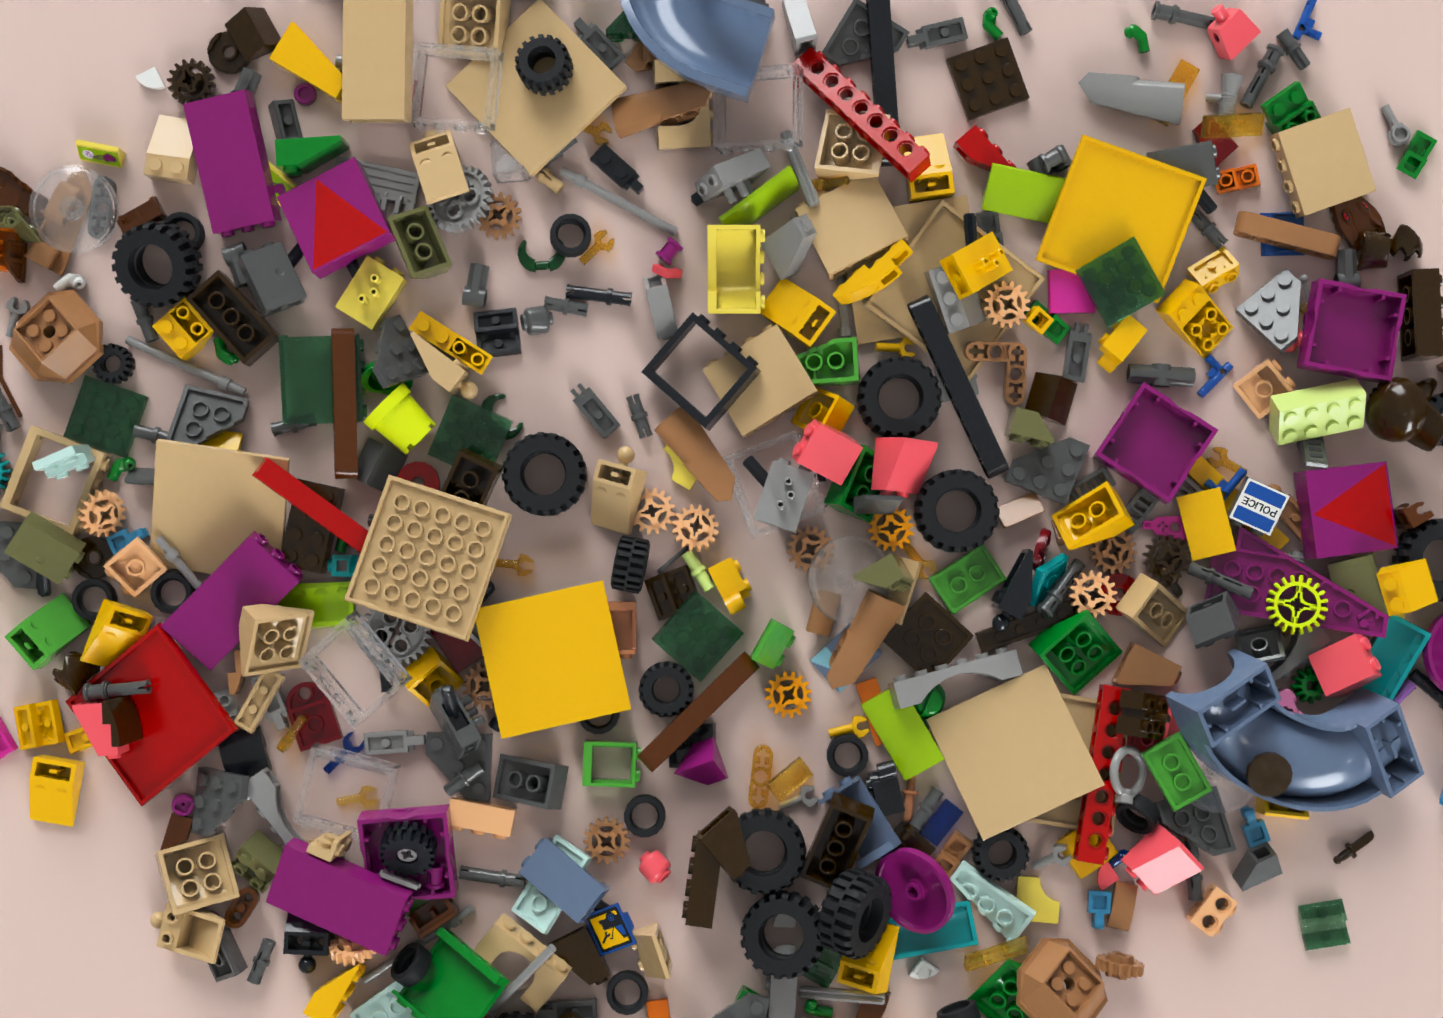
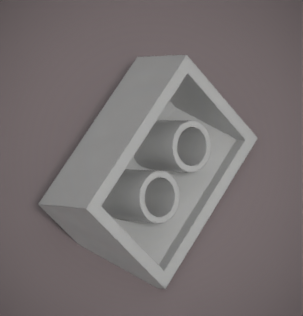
M942 266L924 272L938 315L947 334L987 320L984 310H982L983 307L978 292L959 300Z

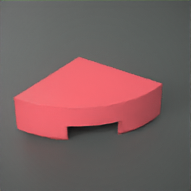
M653 264L652 272L664 278L682 277L683 271L679 268L667 269L663 267V264Z
M1108 861L1099 867L1097 873V885L1102 891L1120 879Z

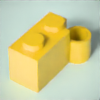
M1129 314L1123 318L1118 317L1110 326L1113 328L1109 334L1107 332L1104 333L1098 340L1100 344L1098 349L1103 354L1096 363L1109 374L1124 361L1148 331Z
M729 557L708 568L730 614L733 615L747 608L743 599L750 596L749 591L752 588L747 578L742 580L739 574L742 568L738 560H732Z

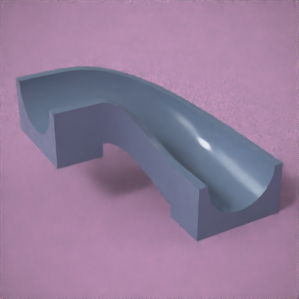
M620 0L627 20L637 37L662 65L687 81L702 86L709 91L748 103L775 20L773 8L748 0Z
M1233 648L1227 652L1233 671L1224 681L1210 689L1197 693L1183 694L1171 691L1165 695L1182 737L1202 763L1222 778L1263 800L1283 807L1313 812L1349 809L1367 803L1380 794L1392 798L1424 775L1400 704L1363 687L1323 714L1306 715L1291 712L1278 704L1281 697L1268 663ZM1276 752L1291 765L1292 781L1287 790L1280 795L1274 797L1261 796L1255 793L1247 783L1245 776L1247 766L1260 753Z

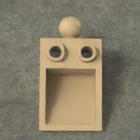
M429 130L425 132L423 139L409 143L412 158L428 205L469 192L458 148L451 130L439 134L436 131Z
M413 331L410 335L431 378L455 396L460 391L461 395L466 399L476 397L478 393L476 384L467 382L471 377L467 373L469 368L456 358L454 361L450 360Z
M623 446L617 453L620 461L619 464L598 459L593 477L591 524L631 535L648 472L627 467L628 463L633 461L635 453L631 447Z
M169 902L166 903L164 912L157 911L153 913L150 923L154 928L160 929L157 947L216 964L225 919L205 908L173 916Z

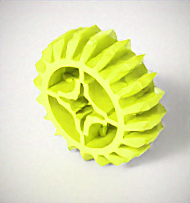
M1290 575V583H1287V580L1282 578V587L1278 583H1274V587L1278 589L1277 592L1269 590L1268 593L1274 595V598H1266V602L1273 603V607H1266V611H1274V614L1269 616V619L1277 617L1278 620L1274 623V626L1277 627L1280 623L1284 624L1281 631L1285 632L1289 626L1291 627L1290 634H1294L1295 628H1299V634L1302 635L1304 634L1303 627L1312 632L1313 629L1310 624L1313 623L1316 627H1319L1320 624L1316 619L1325 620L1326 617L1321 615L1320 611H1328V608L1321 607V603H1327L1328 599H1320V596L1324 595L1325 591L1322 590L1317 593L1316 589L1320 586L1319 583H1316L1313 587L1310 586L1312 578H1308L1306 583H1304V577L1300 575L1298 582H1295L1294 575ZM1296 586L1292 599H1279V596L1285 589ZM1303 588L1312 593L1316 604L1304 601ZM1299 593V603L1309 607L1299 608L1300 611H1296V616H1294V607L1285 604V602H1295L1294 599L1298 597ZM1278 605L1290 609L1291 622L1281 616ZM1303 610L1315 611L1309 620L1297 624L1299 615Z

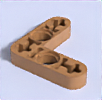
M971 341L965 344L963 355L968 360L1005 362L1003 398L1009 405H1020L1025 399L1027 349L1025 345L1018 342ZM973 345H975L976 349H984V354L976 353L973 357V354L969 353V349H972ZM994 345L1000 348V355L996 358L991 357L989 352L990 348ZM1017 346V350H1021V353L1016 356V362H1021V365H1010V361L1015 362V355L1011 354V351L1015 350ZM1013 368H1018L1020 371V377L1017 380H1013L1010 377V371ZM1009 383H1020V387L1015 386V393H1018L1019 397L1015 398L1013 402V398H1010L1009 395L1014 392V386H1009Z

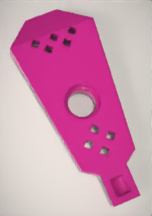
M1181 516L1156 517L1153 521L1144 520L1142 522V529H1152L1154 534L1166 537L1173 535V538L1178 537L1181 540L1187 541ZM1173 523L1178 524L1179 528L1177 531L1171 529Z

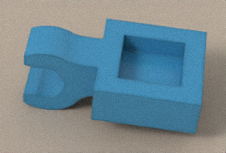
M126 528L106 537V540L113 555H115L137 536L143 539L149 536L146 528L137 529L132 533Z
M1249 806L1241 808V814L1246 821V824L1241 826L1248 847L1253 848L1271 841L1264 820L1256 819L1253 808H1249Z
M1088 890L1087 912L1093 913L1092 927L1094 929H1103L1104 914H1111L1110 891Z

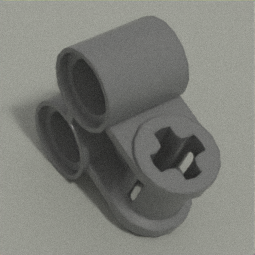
M1057 145L1046 154H1040L1038 157L1030 160L1027 166L1030 171L1053 175L1069 168L1072 161L1064 145Z

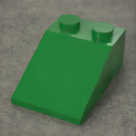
M341 135L276 139V166L291 178L302 177V174H308L348 151L350 146Z

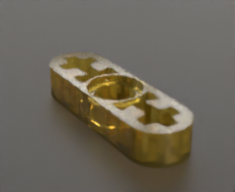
M765 744L758 745L753 752L748 800L750 805L756 809L763 808L767 804L769 796L773 752ZM762 749H766V753L769 754V757H765L764 765L769 764L768 768L764 766L755 767V763L760 764L761 759L760 756H757V752H761ZM759 770H763L767 774V779L761 783L757 782L754 778L755 773ZM753 785L758 787L766 786V790L761 788V797H764V800H760L759 804H756L755 800L752 799V796L757 794V788L753 789Z

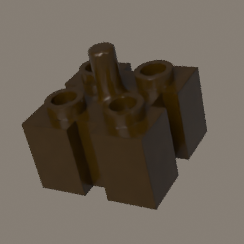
M1121 689L1119 707H1122L1121 716L1117 717L1115 733L1162 740L1165 731L1164 723H1169L1171 720L1170 715L1165 714L1168 709L1166 697Z

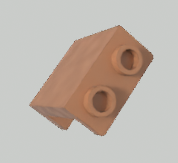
M608 601L620 658H632V654H637V601Z

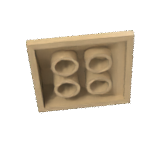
M440 0L437 55L499 60L510 18L511 0Z
M826 109L814 166L818 180L841 182L879 177L883 156L833 109ZM877 124V125L873 126V128H878V127H880L881 125H880V124Z
M269 604L243 606L239 622L241 675L246 677L301 668L315 612L309 609Z
M224 833L159 850L155 854L161 881L173 916L240 897Z

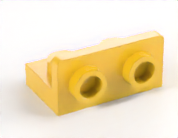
M1223 246L1188 267L1187 273L1196 283L1202 286L1207 294H1212L1225 283H1231L1238 277L1239 263Z

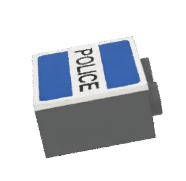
M1245 475L1227 512V516L1231 518V523L1239 527L1245 524L1251 527V532L1262 536L1263 533L1270 536L1290 496Z

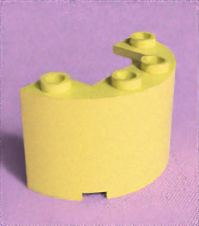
M707 225L708 314H761V308H765V295H761L760 285H764V272H760V264H764V250H760L761 242H765V229H761V225Z

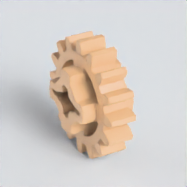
M1005 281L1000 282V287L997 284L992 285L994 291H986L989 297L982 299L983 302L987 303V306L983 307L982 310H988L985 318H992V325L999 322V328H1003L1005 324L1007 328H1012L1013 323L1016 326L1020 325L1019 319L1027 318L1024 312L1030 311V308L1026 307V303L1031 301L1024 298L1028 293L1027 291H1020L1022 285L1014 287V282L1010 281L1006 286ZM1002 290L1010 291L1006 296L999 294ZM1017 298L1019 299L1020 307L1017 305ZM1009 301L1008 306L1010 308L1004 309L1005 305L1002 302ZM993 303H995V307H996V311H995V312H994V310H993ZM1007 313L1014 316L1008 320L1002 319Z
M645 488V494L641 495L639 504L644 499L646 504L643 509H637L636 521L633 526L640 525V532L646 528L649 535L652 530L659 534V528L666 531L667 527L665 524H672L669 518L676 515V513L671 512L675 504H669L672 498L671 496L665 498L664 490L658 494L657 488H654L651 493L648 488ZM653 497L660 498L665 504L658 505L654 502ZM650 505H653L654 508H662V510H658L655 513V517H652L650 514H642L649 510ZM667 512L665 519L659 524L658 518L661 513ZM646 517L650 520L652 526L644 524L639 518Z
M106 489L103 492L95 490L94 496L87 493L88 500L81 499V503L84 505L77 508L81 512L77 519L83 521L80 523V527L86 529L85 532L90 535L93 533L96 537H100L101 533L108 537L109 531L116 533L115 527H122L123 525L120 520L126 519V516L122 514V512L127 510L126 507L121 505L124 501L117 498V494L114 492L110 493Z
M691 504L688 511L684 507L681 509L682 515L676 513L675 518L678 521L672 522V526L676 527L672 530V534L677 535L674 540L675 542H682V549L687 545L689 546V552L692 551L693 547L696 548L697 552H700L701 546L708 549V542L714 544L716 539L713 536H717L719 533L714 528L719 526V522H713L716 515L710 516L708 514L709 508L703 511L702 505L694 509L693 504ZM694 515L690 520H684L686 517ZM702 517L707 521L708 525L704 523ZM697 521L698 530L695 533V536H693L694 531L692 527ZM682 532H685L689 539H687L682 534ZM701 536L706 537L704 540L696 542Z
M1088 571V576L1085 573H1080V580L1077 578L1073 579L1076 585L1069 586L1073 590V594H1069L1068 597L1074 598L1070 605L1078 606L1075 611L1077 613L1088 610L1094 618H1097L1098 612L1101 616H1105V609L1112 610L1109 604L1116 603L1112 595L1117 594V591H1112L1111 589L1115 583H1108L1107 581L1110 577L1105 576L1102 578V572L1100 571L1095 576L1093 571ZM1092 580L1090 585L1086 587L1081 586L1084 582ZM1102 584L1104 585L1107 594H1104L1101 588ZM1094 590V593H1096L1098 596H1101V598L1096 597L1091 599V596L1088 595V593H1085L1084 591ZM1079 595L1083 597L1084 604L1080 602ZM1104 602L1099 608L1093 609L1096 603Z
M336 935L335 940H331L330 946H328L331 960L336 961L337 965L343 962L344 966L348 964L355 966L356 962L364 963V959H371V954L377 953L339 935Z

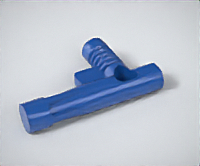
M1317 0L1307 1L1292 35L1294 39L1300 40L1303 34L1319 41L1322 32L1312 29L1315 20L1310 18ZM1299 26H1301L1304 29V31H1300Z
M1211 354L1204 359L1212 367L1206 373L1210 379L1198 390V396L1204 398L1233 369L1229 362L1222 366ZM1220 369L1225 370V372L1222 375L1220 373Z
M1240 468L1229 482L1222 479L1218 485L1208 478L1203 485L1208 489L1220 487L1221 492L1225 493L1223 497L1225 501L1245 477L1247 471Z

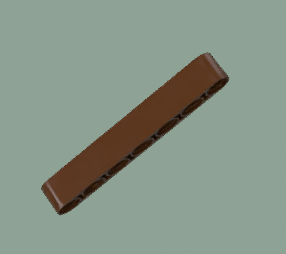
M331 328L335 479H357L354 328Z
M744 651L638 754L637 757L651 772L656 770L760 666Z

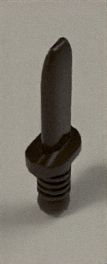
M1161 568L1160 573L1164 578L1163 585L1170 587L1175 596L1179 598L1183 594L1182 588L1177 583L1179 577L1175 573L1171 574L1168 568Z
M1369 831L1351 845L1346 843V849L1333 858L1334 863L1341 864L1342 861L1351 856L1353 859L1356 858V852L1373 840L1374 833Z

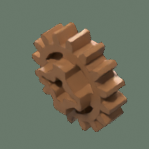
M500 192L498 197H495L494 194L491 195V198L494 200L488 203L491 210H489L486 220L484 217L479 218L482 224L479 230L481 232L486 231V237L488 238L493 234L495 240H498L501 235L506 240V234L509 233L514 236L512 230L514 228L520 229L517 222L523 219L517 214H520L522 210L521 208H515L518 202L516 200L511 202V195L504 198L503 193ZM494 203H504V205L497 206ZM513 212V218L511 223L509 224L508 219ZM496 213H499L502 216L501 220L496 218ZM494 227H502L503 229H502V230H494L493 228H494Z
M806 526L805 532H802L799 528L797 529L798 536L791 535L794 541L787 542V545L791 546V550L786 552L793 556L790 558V562H797L795 565L796 569L803 566V572L810 568L811 572L815 573V567L823 570L822 563H830L826 558L827 556H833L829 549L833 548L834 545H828L831 537H824L825 530L818 533L816 526L813 528V531H810L809 526ZM807 535H815L820 539L812 541L809 540ZM800 539L802 543L801 550L796 553V544ZM807 543H809L810 546L819 544L813 550V555H811L810 553H805L801 555V553H803L804 550L807 549ZM824 546V548H825L824 555H823V557L820 559V557H819V555H818V554H819V550H820L821 547ZM804 557L810 558L814 564H806L800 559Z
M1125 531L1114 536L1124 542L1122 544L1116 542L1113 537L1092 543L1094 547L1088 548V551L1094 554L1089 557L1090 560H1096L1093 566H1102L1100 571L1102 573L1108 569L1110 575L1114 574L1115 569L1118 574L1123 573L1122 567L1126 570L1130 569L1128 562L1134 563L1136 560L1132 558V555L1138 552L1132 550V547L1136 545V542L1130 543L1129 541L1132 535L1124 536ZM1103 541L1104 546L1102 550L1099 551L1100 544ZM1112 548L1117 549V552H1114V554H1109V550ZM1126 551V556H1125L1124 560H1122V556H1123L1124 552ZM1106 558L1110 560V563L1112 565L1106 564L1102 559Z
M478 663L477 670L471 667L469 670L472 674L464 675L467 682H463L462 686L467 687V690L462 693L472 696L474 701L473 707L481 704L482 710H485L487 705L493 709L494 703L491 689L490 691L486 689L479 692L483 686L482 681L486 683L489 680L487 676L480 673L486 671V666L483 667L481 663ZM473 678L476 682V687L474 691H472ZM484 695L488 696L491 700H481L478 697Z
M605 816L603 822L597 818L596 825L593 823L589 824L591 831L585 830L584 834L588 838L584 839L583 843L589 845L585 848V852L591 851L590 857L592 859L595 856L598 857V864H600L602 859L605 860L606 865H609L610 859L617 863V856L624 858L625 853L623 850H629L630 848L625 844L631 841L630 837L625 836L629 830H623L624 822L617 824L616 817L609 821L608 816ZM610 826L613 828L611 830H603L600 827ZM619 833L622 840L621 846L616 842V837ZM593 834L597 838L598 842L596 847H594L592 841ZM603 836H604L605 838H607L608 836H610V837L612 838L611 841H610L611 844H610V843L603 844V843H602L603 840H604ZM611 851L613 854H602V852Z
M1113 951L1108 953V955L1098 954L1096 956V969L1105 972V975L1108 977L1127 980V978L1131 979V977H1142L1145 965L1143 962H1138V960L1134 959L1133 955Z

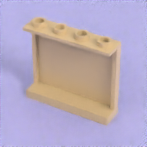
M1350 108L1270 135V147L1275 152L1277 168L1282 173L1284 179L1283 187L1289 195L1291 201L1290 209L1296 218L1376 191Z
M877 177L843 182L830 192L820 193L818 195V205L809 207L807 201H804L795 208L796 217L807 214L813 223L817 234L812 245L826 269L830 282L860 268L863 264L866 265L884 256L889 251V248L901 238L909 244L908 234Z
M777 324L766 326L761 330L760 335L755 338L754 336L748 337L742 342L743 345L740 346L743 349L740 353L745 358L750 355L759 363L756 367L761 371L727 410L744 439L819 394ZM726 351L721 359L709 361L705 365L706 368L703 369V372L721 400L748 368Z

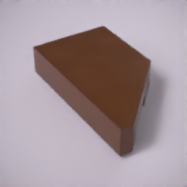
M3 240L2 263L18 283H25L27 258L24 255L27 252L28 243Z
M173 812L160 850L177 846L188 840L193 818L179 816Z

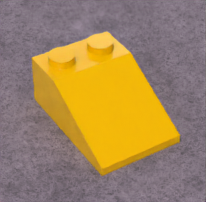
M1108 481L1051 515L1069 551L1114 537L1135 525L1117 490Z

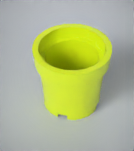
M402 383L372 411L363 423L371 430L376 429L407 455L410 451L409 449L412 450L420 443L431 428L433 429L437 424L410 395V389Z

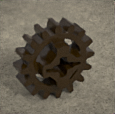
M191 58L190 63L183 59V65L180 66L175 63L176 70L169 71L173 76L172 78H167V81L172 85L167 88L170 92H174L171 96L175 100L179 99L178 102L183 105L206 99L208 94L214 95L210 89L216 87V84L211 81L215 79V76L210 73L211 69L205 66L202 61L197 63L195 59ZM193 70H198V71L202 72L203 74H200V73L195 74V73L193 72ZM181 92H188L190 96L183 95Z
M1159 535V541L1152 538L1153 545H1145L1148 553H1142L1143 556L1147 557V560L1143 561L1142 564L1149 566L1145 571L1148 573L1153 571L1152 578L1156 579L1160 575V581H1163V576L1155 567V565H1160L1168 568L1171 574L1175 573L1181 578L1180 572L1188 571L1185 564L1191 563L1190 560L1186 559V556H1189L1191 552L1184 550L1188 545L1185 543L1180 545L1181 538L1178 537L1173 541V535H1168L1167 539H1165L1164 535ZM1168 543L1174 545L1178 551L1171 550ZM1158 547L1157 554L1153 556L1154 551ZM1166 554L1174 556L1168 559L1167 562L1159 560L1165 557ZM1178 560H1180L1179 565L1175 569V564Z

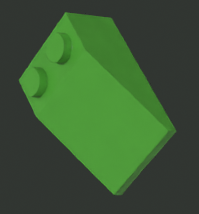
M771 618L750 655L751 659L771 669H774L775 666L780 667L785 658V655L782 654L786 647L790 648L796 638L793 635L795 631Z

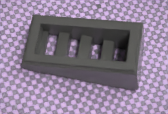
M1323 436L1297 441V447L1305 466L1325 469L1328 467Z
M1106 466L1075 482L1070 493L1074 501L1080 498L1075 489L1077 486L1085 495L1088 492L1083 485L1084 482L1088 484L1091 491L1095 489L1090 480L1094 477L1099 486L1103 484L1098 475L1100 473L1103 474L1106 481L1112 486L1116 485Z
M1138 488L1125 506L1128 512L1131 511L1138 516L1137 520L1130 516L1135 525L1125 530L1129 535L1134 534L1159 501V499L1143 488ZM1143 497L1149 502L1148 505L1140 501L1139 498ZM1134 504H1137L1142 509H1144L1143 512H1140L1135 507H1133Z

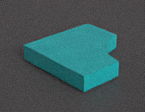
M1061 553L1036 568L1032 582L1031 606H1036L1046 597L1047 590L1051 589L1055 582L1064 574L1069 556Z

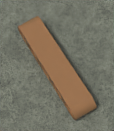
M1247 211L1238 212L1233 234L1237 237L1287 250H1294L1295 252L1327 260H1335L1337 258L1341 236Z

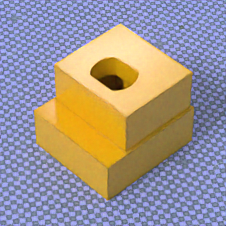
M1033 306L1026 314L1027 318L1021 320L1039 335H1042L1054 321L1040 306ZM1035 316H1037L1038 321L1034 324L1032 320L1036 318Z

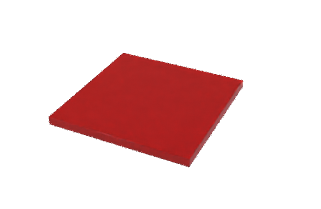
M162 623L155 625L88 682L94 685L101 684L103 681L115 684L150 680L152 685L146 686L152 687L150 694L130 695L139 714L143 738L129 743L130 751L122 753L120 758L108 759L105 756L141 806L146 805L239 729L171 635L160 627ZM83 687L77 696L72 695L65 701L72 711V705L86 702L82 694Z

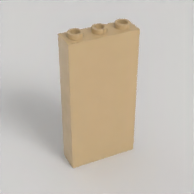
M343 0L342 120L349 123H412L413 0Z

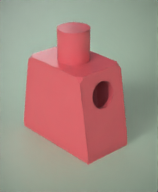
M1219 4L1211 10L1215 20L1208 26L1207 31L1216 53L1221 59H1234L1261 33L1259 28L1240 9H1225L1223 4Z

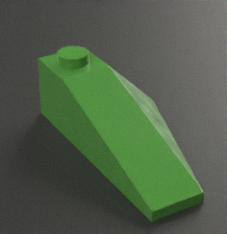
M856 337L832 339L825 344L796 355L815 386L860 384Z

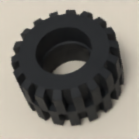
M538 34V38L530 37L531 41L528 43L524 41L522 43L523 48H518L517 50L519 56H515L517 64L515 67L525 87L528 90L531 89L534 94L540 92L541 96H546L547 92L550 95H554L556 90L561 92L563 90L562 86H567L570 83L568 78H572L573 73L571 70L574 69L566 46L557 37L553 39L552 35L547 34L546 38H544L543 34ZM545 57L556 59L553 68L548 72L536 73L533 71L536 62Z
M625 535L620 538L611 576L612 589L635 594L641 591L650 551L649 540Z
M665 661L656 663L647 669L639 682L638 692L640 694V701L644 704L645 709H648L653 715H658V717L669 718L679 715L688 707L693 697L694 685L691 675L684 667L675 662ZM661 677H672L679 685V694L671 702H662L654 695V684Z
M1012 827L984 841L980 833H977L978 837L973 840L974 847L971 848V853L973 854L972 858L976 867L984 876L989 877L993 881H1012L1014 876L1019 877L1021 875L1022 869L1026 870L1027 866L1025 864L1029 862L1030 857L1028 853H1030V850L1027 846V841L1016 829ZM997 841L1009 842L1012 846L1010 859L1003 864H993L988 857L990 847Z

